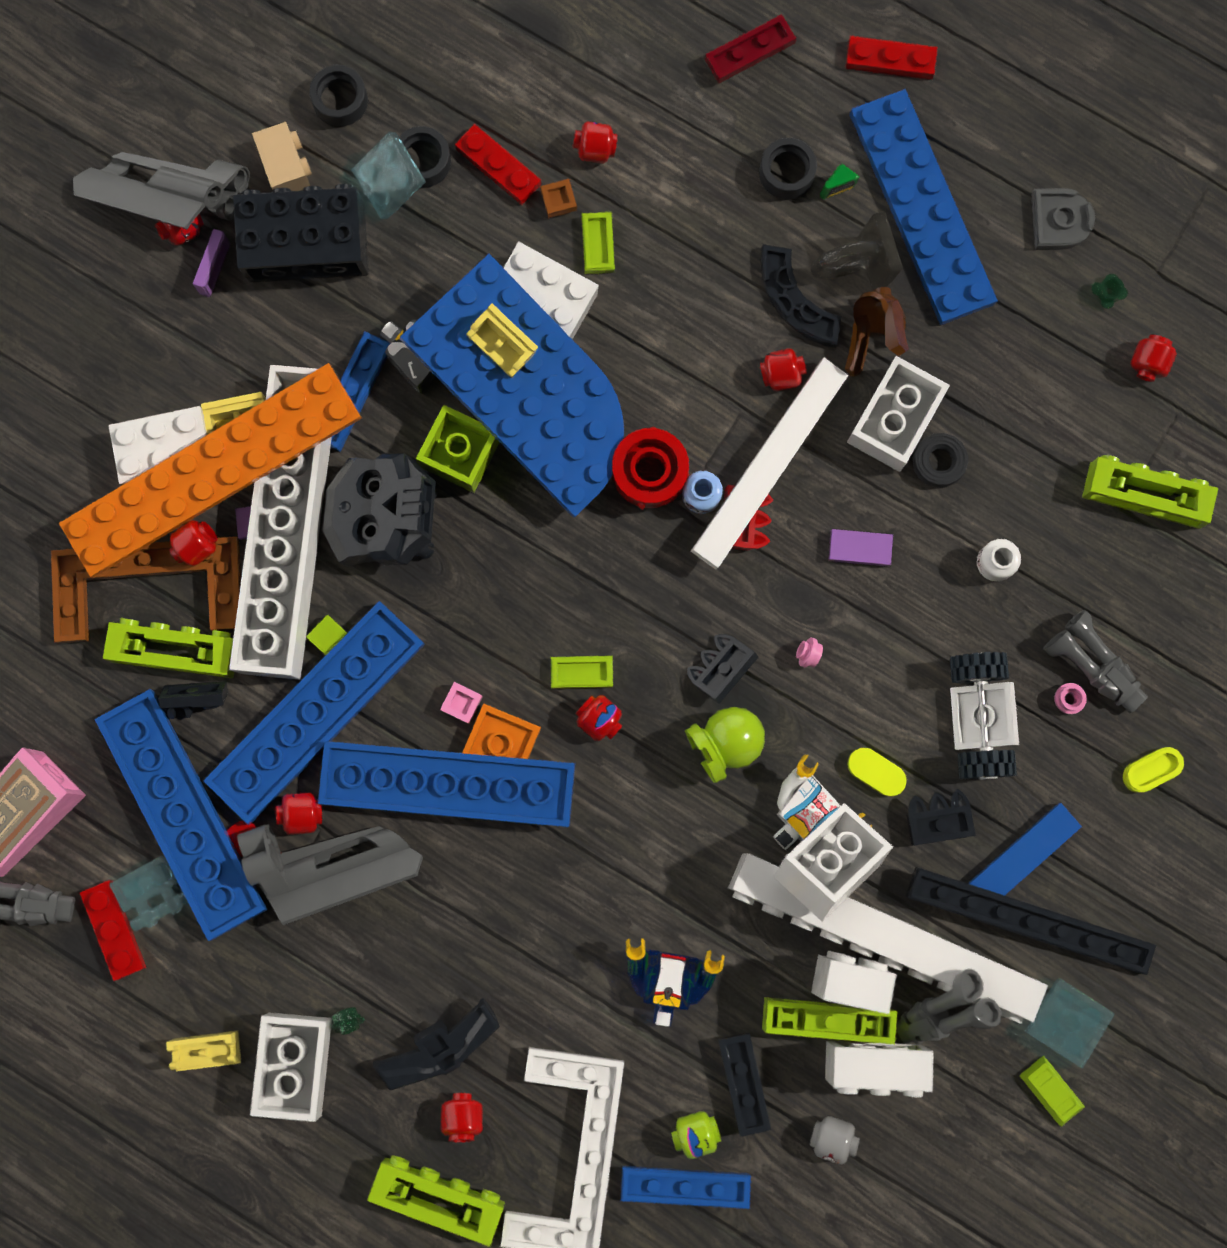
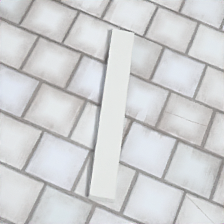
M826 358L819 362L691 550L693 554L714 569L721 565L848 377L845 372Z

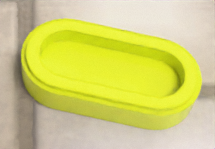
M1164 747L1157 749L1130 763L1124 769L1123 782L1133 792H1147L1178 776L1184 768V759L1181 753L1174 748Z
M859 748L850 754L847 765L854 777L884 796H895L904 790L907 780L901 768L869 748Z

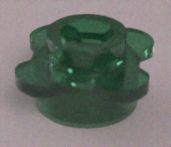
M1108 274L1102 282L1094 283L1091 288L1092 293L1100 298L1102 307L1106 309L1112 308L1116 301L1124 300L1128 295L1124 283L1115 274ZM1107 289H1111L1112 293L1109 294Z
M351 1007L332 1016L334 1023L330 1027L331 1030H335V1033L341 1032V1035H347L360 1028L359 1024L363 1023L365 1019L361 1017L355 1007Z

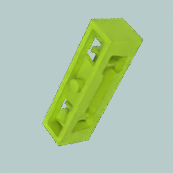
M1102 455L1090 463L1082 498L1198 529L1211 523L1218 488L1209 486V482L1205 480L1182 479L1175 472L1149 470V466L1141 463L1125 464L1119 462V458L1111 455ZM1128 484L1169 496L1174 493L1181 496L1175 497V501L1131 489H1128L1126 492L1118 490L1123 489L1124 485Z
M120 618V623L109 622L103 659L106 661L234 678V671L229 670L233 638H230L231 633L212 630V635L200 634V629L186 626H182L181 631L169 630L170 625L151 622L150 627L139 626V621ZM134 636L144 637L156 643L199 648L197 658L206 662L212 661L213 665L201 664L199 661L188 657L145 652L146 642L140 639L134 640ZM202 645L213 646V650L202 648ZM129 652H139L141 653V656L129 654Z
M764 997L762 1030L765 1033L895 1045L897 1011L890 1008L889 1014L845 1004Z
M391 1156V1159L386 1157L383 1159L367 1201L490 1247L505 1205L504 1201L499 1200L501 1197L499 1194L483 1189L481 1193L469 1189V1183L457 1178H452L451 1182L439 1177L440 1173L428 1167H422L421 1170L410 1167L408 1160L398 1156ZM411 1183L414 1184L413 1188L455 1204L463 1206L464 1203H467L468 1206L463 1219L459 1218L460 1213L414 1196H411L410 1200L405 1198Z

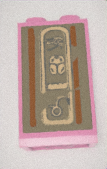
M22 748L0 772V877L5 876L86 796L42 751Z

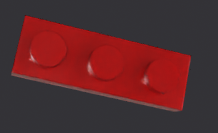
M850 36L845 69L932 80L935 75L938 47Z
M476 124L455 144V148L460 154L521 205L541 185L540 178Z
M108 880L80 892L113 981L120 980L147 968L113 880Z

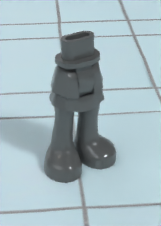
M1082 610L1065 625L1064 628L1066 630L1055 635L1044 646L1043 650L1051 657L1064 655L1069 658L1090 680V685L1098 688V693L1113 700L1117 706L1122 705L1129 713H1132L1148 696L1139 688L1141 683L1135 681L1136 678L1129 665L1123 664L1121 657L1116 656L1098 636L1093 628L1091 615L1086 610ZM1073 636L1080 639L1103 664L1098 666L1079 646Z
M0 882V898L15 900L14 905L0 904L1 920L14 921L18 925L28 923L29 926L46 923L55 925L57 921L71 922L75 897L63 896L61 891L54 892L40 884L33 886L27 882L24 884Z
M966 969L955 976L952 989L949 992L935 998H925L922 1002H917L909 1011L903 1013L901 1019L896 1021V1031L905 1044L939 1041L941 1038L949 1037L951 1032L967 1027L993 1028L1001 1021V1010L998 1004L988 997L975 1002L959 1013L949 1016L947 1010L972 1003L983 992V981L980 975L973 969Z

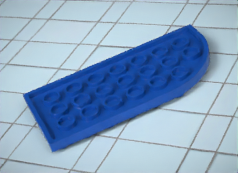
M488 254L400 336V340L574 518L601 492L613 475L612 460L614 452L619 443L624 439L621 406L612 384L602 370L514 278ZM491 304L497 307L538 346L533 357L513 378L466 336V333L471 329V325Z

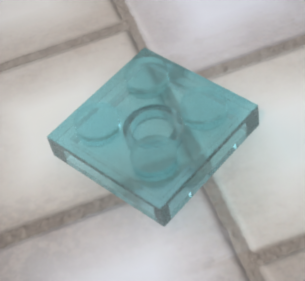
M388 132L351 169L380 219H388L426 182L396 132Z
M1057 978L1040 1005L1034 1022H1030L1025 1032L1083 1069L1115 1013L1061 978Z

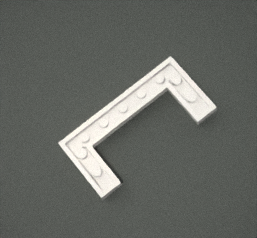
M529 1047L524 1081L588 1090L570 1220L506 1211L501 1247L599 1248L624 1067L623 1060Z

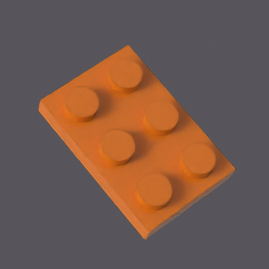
M483 703L462 753L529 759L541 727Z

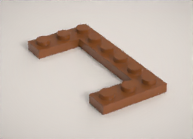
M236 536L218 538V541L215 542V553L196 566H190L184 562L178 563L170 554L169 549L172 547L170 541L151 543L94 578L89 576L74 549L51 550L54 642L60 644L89 641L87 580L207 571L210 630H235L241 586L239 538Z

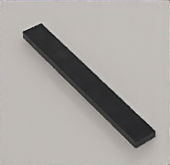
M916 866L906 897L1144 975L1148 974L1156 949V945Z

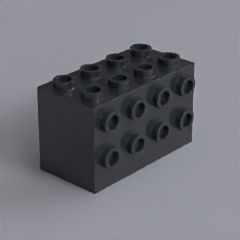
M338 184L334 186V189L306 186L303 188V191L275 188L271 193H261L259 190L249 189L242 191V194L233 195L237 268L249 282L369 275L365 204L357 187L352 188V185Z

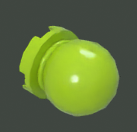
M731 707L718 710L709 718L705 729L700 728L695 723L685 730L692 749L698 748L703 754L705 761L701 762V765L713 783L726 779V768L739 769L750 765L761 755L765 744V730L761 721L746 708Z

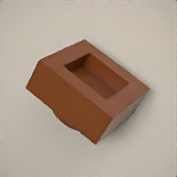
M569 179L540 186L548 218L577 211V204Z

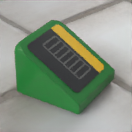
M844 164L839 165L824 184L820 198L824 200L854 188L859 176Z

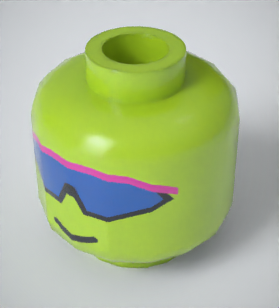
M704 1111L680 1117L676 1122L677 1131L671 1132L676 1151L683 1150L685 1156L689 1159L715 1152L717 1143L721 1142L715 1117H709Z

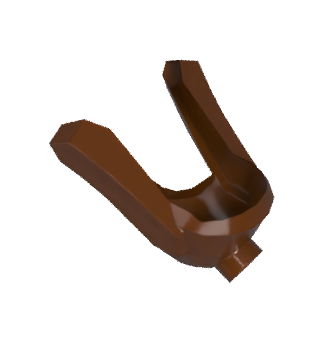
M880 287L873 290V292L862 294L855 301L853 307V331L849 355L845 365V370L850 377L859 375L863 370L870 332L885 335V345L898 357L909 350L905 335V315L899 301L891 295V289Z

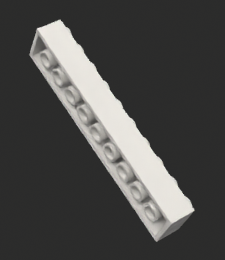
M270 365L266 400L318 369ZM332 437L254 482L229 670L246 675L301 679Z
M742 854L728 889L735 891L732 896L733 898L749 905H753L754 901H758L764 904L761 910L776 917L783 918L784 913L792 916L793 918L790 923L809 931H812L814 927L822 930L820 933L821 937L841 945L843 940L851 943L849 949L872 958L873 953L880 955L878 962L900 971L905 966L909 968L908 975L932 984L933 979L939 981L937 988L946 992L952 989L955 976L966 969H973L980 975L983 981V992L978 999L972 1002L973 1004L989 997L998 1004L1002 1017L1022 1024L1023 1019L1034 1022L1048 985L848 897L825 920L821 921L773 877L779 868L778 866L751 854Z

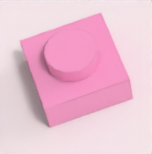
M454 682L440 710L469 724L483 696Z

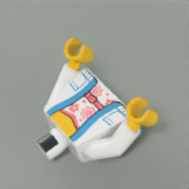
M807 754L802 756L797 768L783 781L777 801L778 808L780 809L777 815L786 825L773 838L784 850H787L797 839L801 842L841 807L813 776L819 766L818 762L813 768H808L804 765L805 760L809 756ZM860 813V814H858V816H859L860 818H863V817L865 816V814H864V813Z

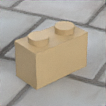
M283 122L252 133L272 190L275 188H289L291 191H301L304 187L310 186L307 176L312 175L306 157L302 159L299 157L297 150L301 149L302 145L296 131L290 132L287 123Z

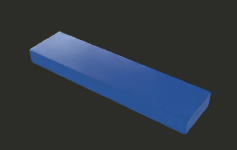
M365 331L340 380L359 413L387 359L385 351L391 344ZM355 423L333 435L330 448L341 452Z
M1058 803L968 884L1006 895L1082 826L1062 803Z
M622 1166L620 1200L749 1209L751 1174Z

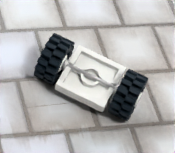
M984 652L950 657L952 683H974L973 686L950 688L955 750H980L979 752L957 754L959 779L982 780L1017 776L1015 750H993V747L1019 745L1014 682L988 684L991 681L1009 679L1007 653Z

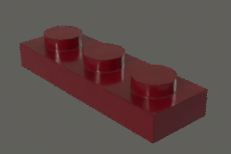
M781 14L706 53L704 60L720 84L796 43V36Z

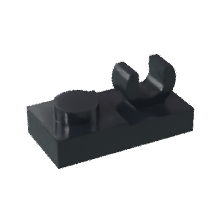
M227 681L164 685L158 698L160 708H168V717L174 719L176 708L178 707L185 710L186 718H190L195 707L210 710L223 706L228 695Z

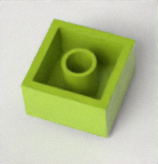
M443 405L416 460L422 469L474 493L500 442L481 422Z

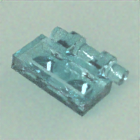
M164 854L109 884L123 912L136 908L139 916L130 920L131 927L135 932L145 926L150 928L156 925L158 919L171 912L176 914L183 910V906L188 903L183 892L176 895L172 888L178 882ZM161 894L165 902L151 909L147 901Z

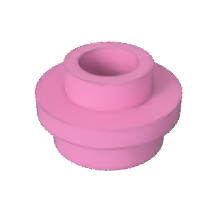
M812 637L807 641H802L796 653L799 665L804 668L808 666L814 668L822 656L823 645L819 644L817 639Z
M1067 683L1057 689L1054 701L1061 712L1075 714L1084 708L1086 694L1079 685ZM1067 693L1073 695L1074 697V703L1072 705L1066 703L1065 701V695Z

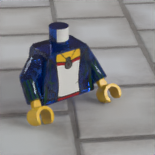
M630 939L626 940V954L628 956L627 974L632 987L638 996L643 997L644 1003L655 1005L653 1023L662 1026H672L674 1008L688 1010L690 1005H696L712 988L717 973L723 969L725 956L722 955L719 961H712L710 959L712 951L708 950L704 961L702 958L645 949L644 939H641V945L637 948L630 946Z

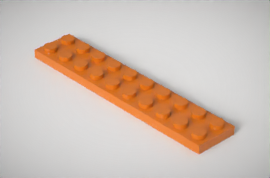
M328 363L61 521L59 525L89 576L94 578L359 421L362 417L333 368Z

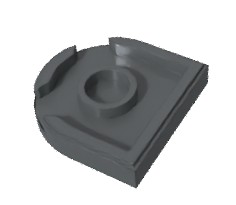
M1050 188L1034 189L1032 191L1035 249L1073 248L1081 244L1089 236L1095 224V212L1092 204L1088 203L1076 190Z

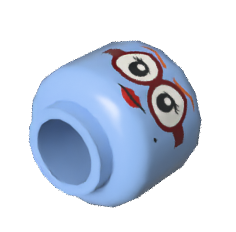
M708 471L692 473L687 478L682 489L684 504L691 511L698 514H706L713 511L719 505L723 494V486L720 479Z

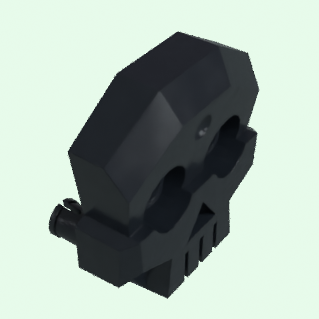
M404 453L382 454L375 460L364 458L347 459L326 490L323 533L339 563L347 567L374 561L385 566L407 565L415 555L421 559H428L433 555L434 550L429 549L428 546L435 548L433 542H431L434 499L439 494V491L435 489H439V486L432 477L424 472L415 459ZM380 484L379 489L375 492V487ZM376 529L375 535L371 537V532Z

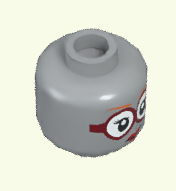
M827 1116L822 1122H816L810 1146L814 1147L817 1157L842 1165L849 1156H856L860 1138L854 1136L855 1128L853 1124Z

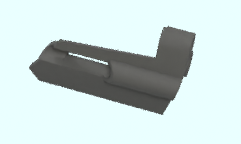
M121 152L112 156L110 164L105 168L98 170L90 167L73 177V187L76 197L188 229L200 212L228 221L235 218L233 195L242 193V191L247 189L250 173L245 166L220 159L215 160L206 170ZM134 165L156 171L147 183L123 177Z
M269 824L246 831L237 836L240 850L244 856L242 866L251 886L260 885L282 925L416 877L423 859L422 855L410 848L403 838L393 831L383 829L380 826L284 853L280 852L275 834ZM367 841L377 846L374 849L329 864L330 856L333 853Z

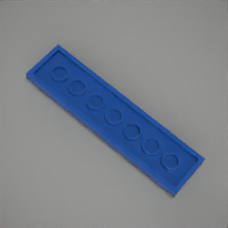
M906 89L851 109L849 115L939 324H946L995 305L998 301Z
M379 601L203 781L241 819L250 825L324 749V741L331 742L425 645L424 642Z
M149 689L96 718L95 721L207 940L212 941L266 911L267 908L255 885L251 886L243 870L242 860L164 709L160 708L159 700L154 690Z
M324 741L318 804L570 827L576 763Z

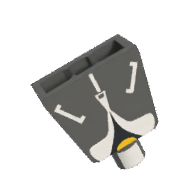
M411 320L403 330L390 321L384 326L380 334L391 343L385 353L394 367L421 395L436 376L400 340V336L416 321Z

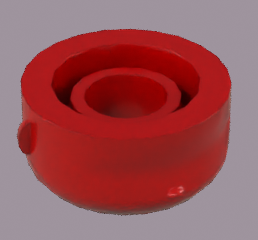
M654 426L635 430L619 443L614 452L612 460L613 481L619 493L628 502L642 510L644 508L665 506L681 494L683 486L689 477L687 451L681 441L665 430L655 428ZM645 457H653L663 463L665 473L660 479L648 482L638 476L635 468L636 464Z

